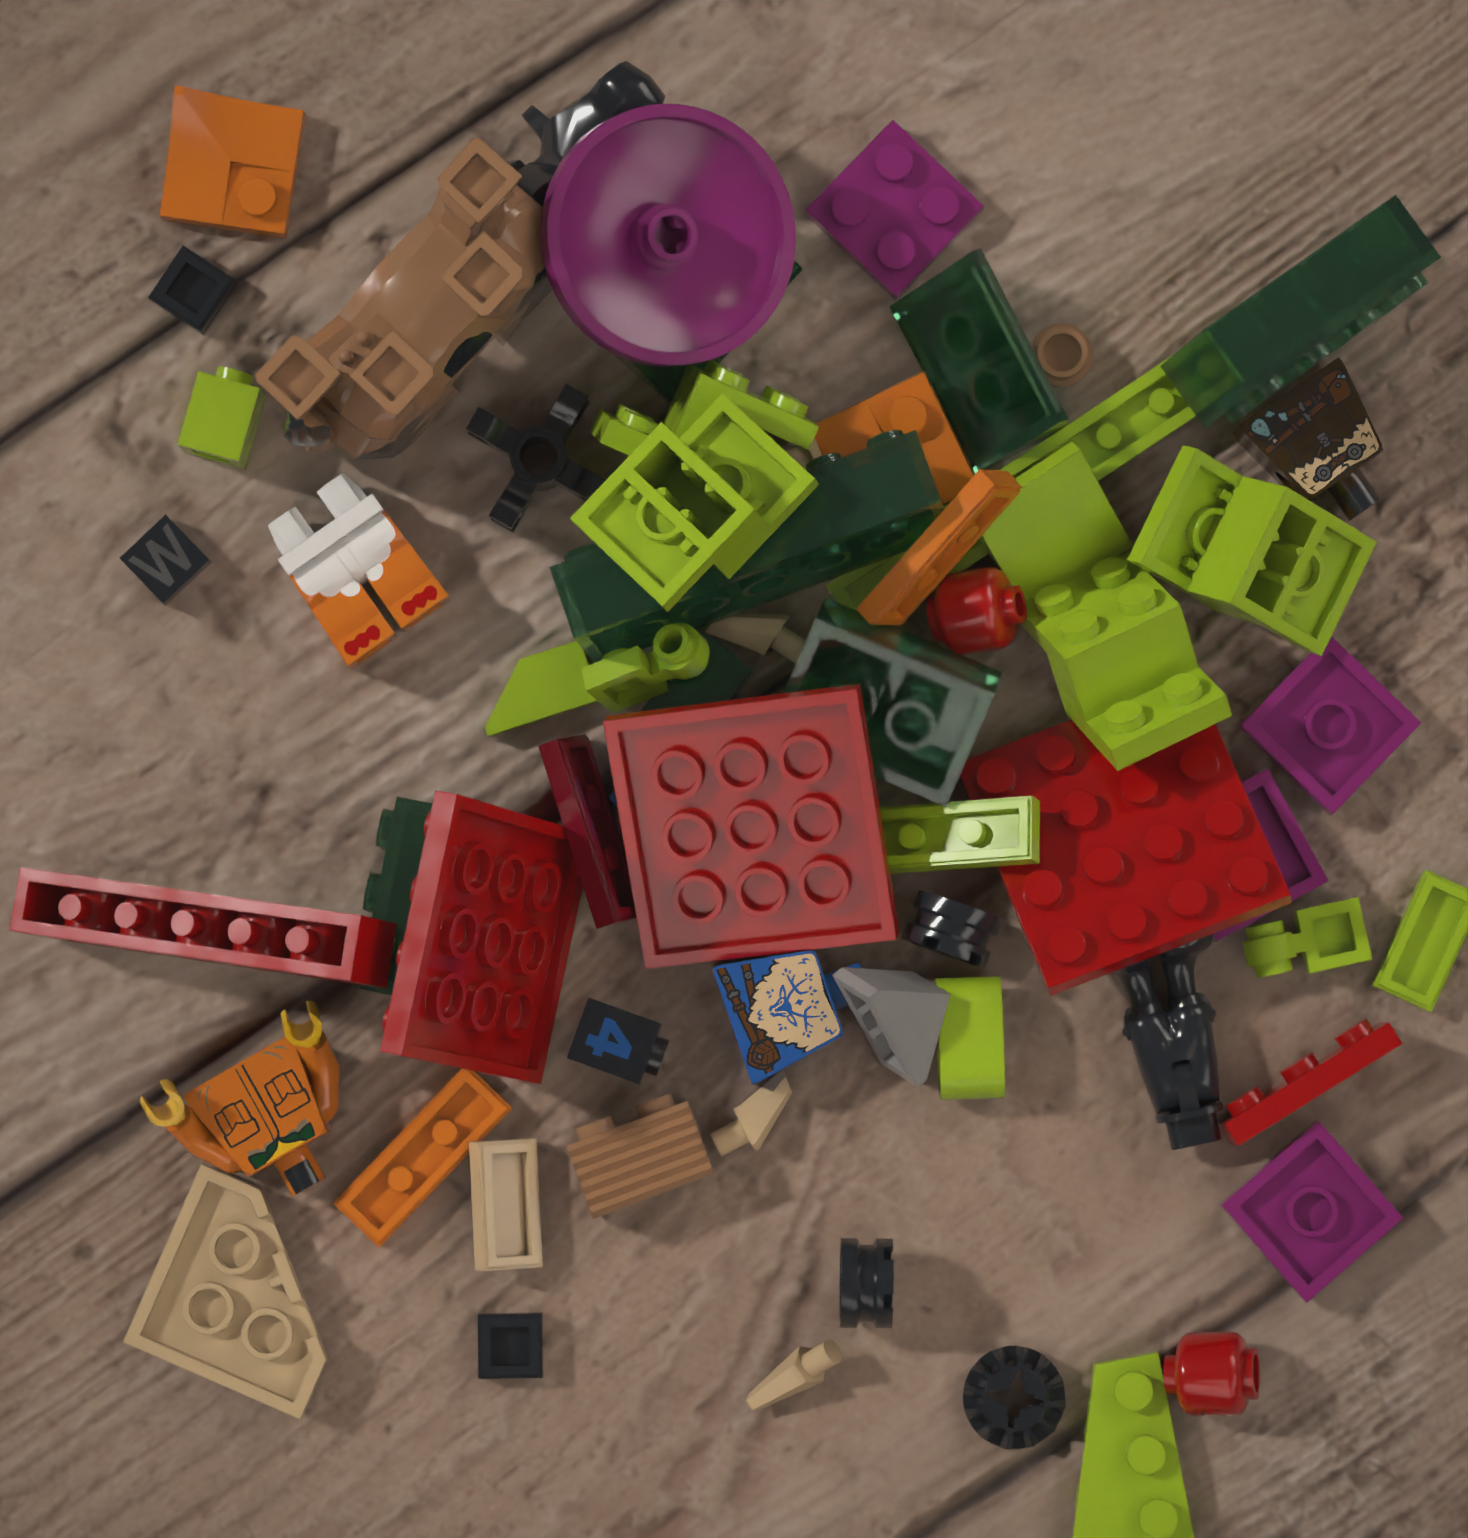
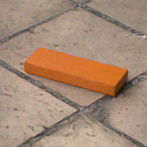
M979 469L856 610L870 625H903L1021 492L1022 486L1008 471Z
M462 1068L333 1204L380 1248L470 1154L469 1142L482 1141L513 1107L478 1073Z

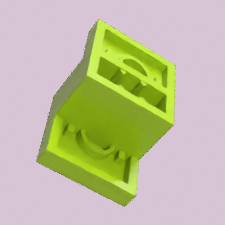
M712 360L707 361L704 370L692 364L687 365L662 420V423L680 438L723 393L762 430L807 450L810 449L819 429L817 424L805 416L809 406L801 403V400L768 385L765 386L762 395H758L747 390L751 380L743 377V374ZM619 403L615 413L599 407L589 431L601 444L629 456L659 424L654 422L652 417Z
M722 393L680 438L661 422L572 515L570 520L668 612L712 565L730 579L816 489L819 483Z
M1183 445L1127 560L1217 613L1263 626L1305 652L1322 656L1377 541L1286 486L1242 476L1201 450Z
M1128 552L1117 557L1102 559L1094 564L1090 571L1065 583H1056L1043 587L1034 597L1026 600V620L1024 623H1021V626L1047 653L1066 715L1117 771L1232 716L1226 694L1198 666L1181 605L1147 571L1128 561Z

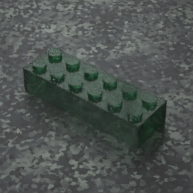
M902 430L887 431L868 440L866 449L844 457L841 453H829L811 460L806 464L805 468L819 483L816 489L730 579L712 565L668 612L597 544H587L570 550L563 556L564 562L549 568L573 638L595 663L602 660L605 654L615 649L632 648L637 645L641 649L653 646L656 633L668 624L686 623L696 630L908 551L946 508L916 430L903 434Z

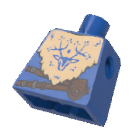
M815 950L723 964L712 968L752 1084L764 1080L844 1035L836 1010L848 1007L849 1005L832 976L839 969L823 974ZM859 962L846 966L849 968H861Z

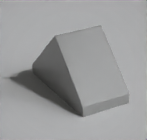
M841 967L832 976L880 1063L914 1086L919 1087L927 1080L950 994L913 971Z

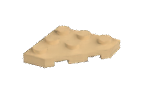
M201 1164L123 1342L297 1419H301L328 1357L263 1189L209 1165Z

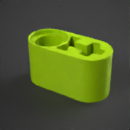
M1000 976L936 978L935 985L950 994L937 1041L940 1100L1004 1098L1005 1062Z

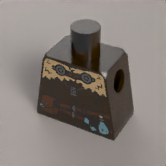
M1339 357L1241 423L1233 432L1236 440L1281 486L1290 488L1311 502L1329 491L1349 521L1381 500L1360 468L1384 451L1382 443L1351 377Z

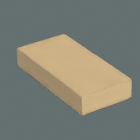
M537 1139L469 1142L475 1271L543 1267Z

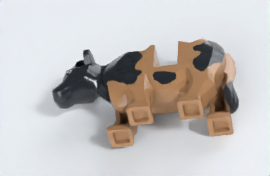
M625 61L604 74L589 92L576 99L550 119L531 105L522 114V117L540 138L541 149L540 156L534 162H530L527 165L521 160L505 161L481 138H473L437 177L440 190L429 214L375 268L339 315L307 341L302 337L292 335L256 373V381L288 411L286 414L287 421L283 424L285 429L284 437L293 446H306L307 452L329 453L339 447L353 459L393 458L412 445L434 418L459 395L460 392L452 385L454 381L494 338L504 346L523 320L552 291L544 267L540 243L541 214L550 181L567 152L592 128L628 110L647 105L663 104L665 94L653 78L633 64Z

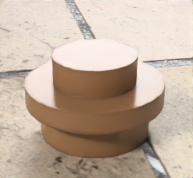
M1064 323L1053 324L1041 330L1034 338L1029 353L1030 365L1035 375L1047 385L1059 388L1069 387L1080 382L1087 375L1093 361V348L1089 338L1079 328Z

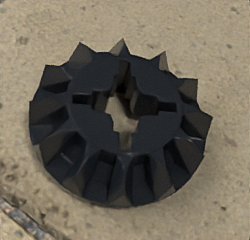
M1005 1346L994 1349L982 1356L967 1375L963 1388L965 1414L969 1423L980 1437L993 1445L1004 1449L1034 1447L1055 1432L1066 1408L1063 1379L1053 1363L1036 1350L1023 1346ZM1017 1370H1022L1020 1380L1023 1381V1391L1033 1395L1034 1399L1042 1400L1041 1405L1031 1404V1407L1021 1406L1018 1410V1415L1014 1416L1013 1425H1008L1009 1416L1006 1415V1405L1001 1401H996L995 1397L987 1396V1391L998 1392V1390H1008L1012 1380L1016 1378Z

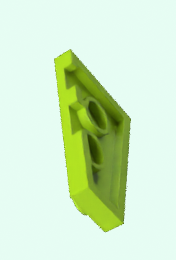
M1154 1351L1093 1363L1072 1538H1194L1158 1352Z

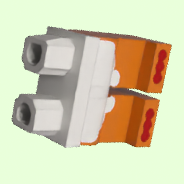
M342 473L317 491L335 518L329 524L314 533L299 510L294 507L271 522L268 527L277 548L283 555L278 558V561L314 613L346 665L352 670L398 638L362 585L365 582L369 581L404 632L451 601V598L374 495L366 496L356 483L345 473Z

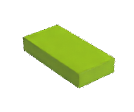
M1423 870L1370 986L1431 1013L1468 934V889L1431 871Z

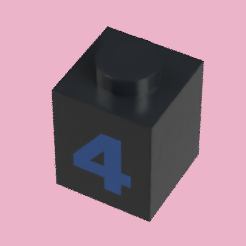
M588 997L567 1059L641 1084L645 1073L657 1077L670 1040L658 1036L662 1027L661 1023Z

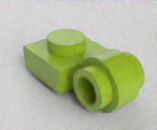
M686 623L668 624L656 633L652 652L647 654L638 645L632 648L615 649L605 654L602 660L581 668L585 690L613 714L668 692V679L685 680L697 677L708 665L710 650L706 639L691 625Z
M1359 897L1292 911L1297 933L1285 932L1283 920L1246 927L1247 940L1241 942L1247 967H1254L1256 978L1294 970L1291 958L1297 957L1296 953L1300 952L1302 953L1306 973H1314L1373 960Z

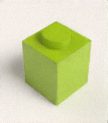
M223 366L217 367L215 375L198 371L177 445L187 454L246 470L266 400L262 390L252 386L254 376Z

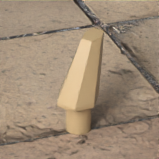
M721 613L705 631L710 635L757 651L763 656L771 647L795 664H797L810 644L784 626L790 617L787 614Z
M784 1069L778 1072L741 1105L733 1109L738 1118L737 1120L710 1133L721 1156L749 1142L755 1152L760 1149L792 1094V1089Z
M826 1340L814 1348L800 1346L795 1349L749 1393L746 1402L751 1410H760L823 1382L825 1371L841 1362L842 1353L840 1348L834 1341Z

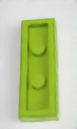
M1034 796L880 807L890 874L1040 863V800Z

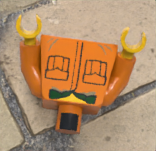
M306 1001L311 1019L304 1024H294L289 1020L287 1011L283 1010L281 1012V1019L285 1037L184 1094L183 1097L187 1104H184L172 1081L169 1079L161 1080L160 1083L164 1091L169 1095V1100L165 1104L151 1106L146 1098L140 1097V1104L150 1122L157 1126L165 1127L190 1154L228 1174L243 1171L250 1177L274 1164L292 1197L325 1179L326 1177L310 1151L308 1144L331 1131L329 1121L339 1111L341 1067L327 1036L322 1031L318 1005L314 1001Z

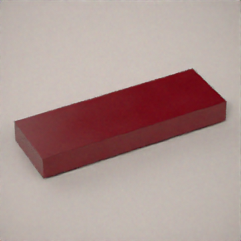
M586 734L555 739L538 745L596 929L636 919L625 850L589 737Z

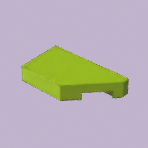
M581 640L519 659L485 725L488 737H493L598 702L585 690L581 668L588 666Z

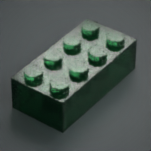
M1394 195L1203 329L1160 367L1205 428L1224 415L1231 424H1234L1262 404L1268 397L1278 390L1280 391L1324 357H1328L1356 337L1358 333L1372 323L1374 324L1427 285L1429 282L1422 272L1439 260L1441 256L1397 195Z

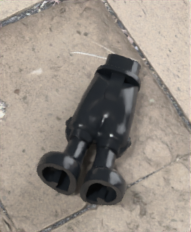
M1213 934L1158 955L1169 994L1167 1010H1163L1160 1001H1157L1151 976V958L1113 972L1123 984L1131 1006L1124 1013L1122 1034L1128 1041H1131L1143 1082L1156 1112L1157 1123H1166L1171 1150L1221 1140L1216 1112L1223 1110L1222 1102H1217L1220 1101V1089L1212 1028L1216 1012L1206 996L1201 992H1196L1194 975L1197 955L1212 944Z

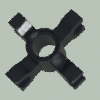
M566 383L542 426L529 427L523 431L515 429L481 407L477 408L466 427V430L469 431L468 435L508 456L514 471L509 484L489 514L492 522L514 533L537 491H546L560 486L586 502L606 481L601 476L569 460L565 445L568 437L590 403L587 400L588 396ZM537 443L548 444L558 453L555 466L544 474L530 473L522 466L524 452L530 446Z

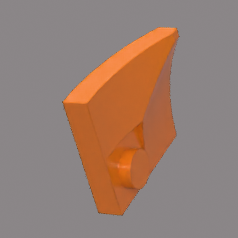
M175 85L167 164L159 214L161 219L164 221L287 238L306 118L304 110L242 100Z
M925 370L815 422L819 426L815 440L862 545L953 500L975 475Z

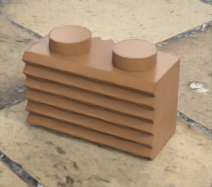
M670 1093L635 1106L639 1116L637 1120L615 1127L612 1117L608 1116L575 1129L579 1141L566 1147L593 1219L715 1173L688 1101L675 1105Z

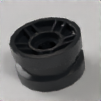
M918 890L913 904L918 910L914 922L906 924L901 939L944 956L985 968L990 956V952L986 949L987 942L990 936L997 935L1002 919L960 902Z
M841 1238L839 1280L840 1328H857L859 1322H873L875 1328H892L893 1307L891 1306L894 1290V1260H891V1254L893 1252V1239L876 1238L873 1245H860L857 1238Z

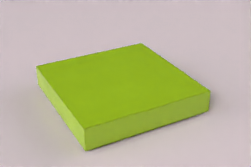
M1073 442L1068 443L1015 478L1022 486L1021 492L980 537L997 569L1005 573L1012 586H1020L1024 593L1025 601L1034 597L1043 587L1056 583H1065L1090 571L1098 561L1108 557H1117L1133 546L1083 453Z

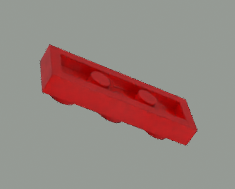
M1365 1018L1334 1037L1340 1048L1318 1061L1314 1053L1310 1052L1282 1069L1280 1073L1285 1082L1271 1091L1263 1094L1259 1086H1256L1225 1105L1231 1115L1218 1124L1231 1145L1240 1146L1402 1045L1389 1022H1380L1372 1027L1368 1019Z

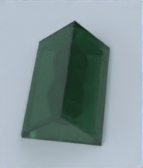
M981 248L973 250L889 306L922 371L925 370L975 474L979 469H989L1046 440L1065 427L1069 418Z

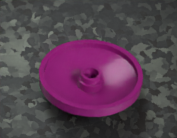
M655 104L631 109L605 120L592 128L571 147L559 163L545 195L541 214L540 243L544 267L552 290L563 310L586 336L599 346L624 359L645 365L676 367L696 364L724 355L745 343L768 321L779 305L791 277L796 249V226L793 207L783 178L774 162L753 137L728 119L711 111L681 104Z

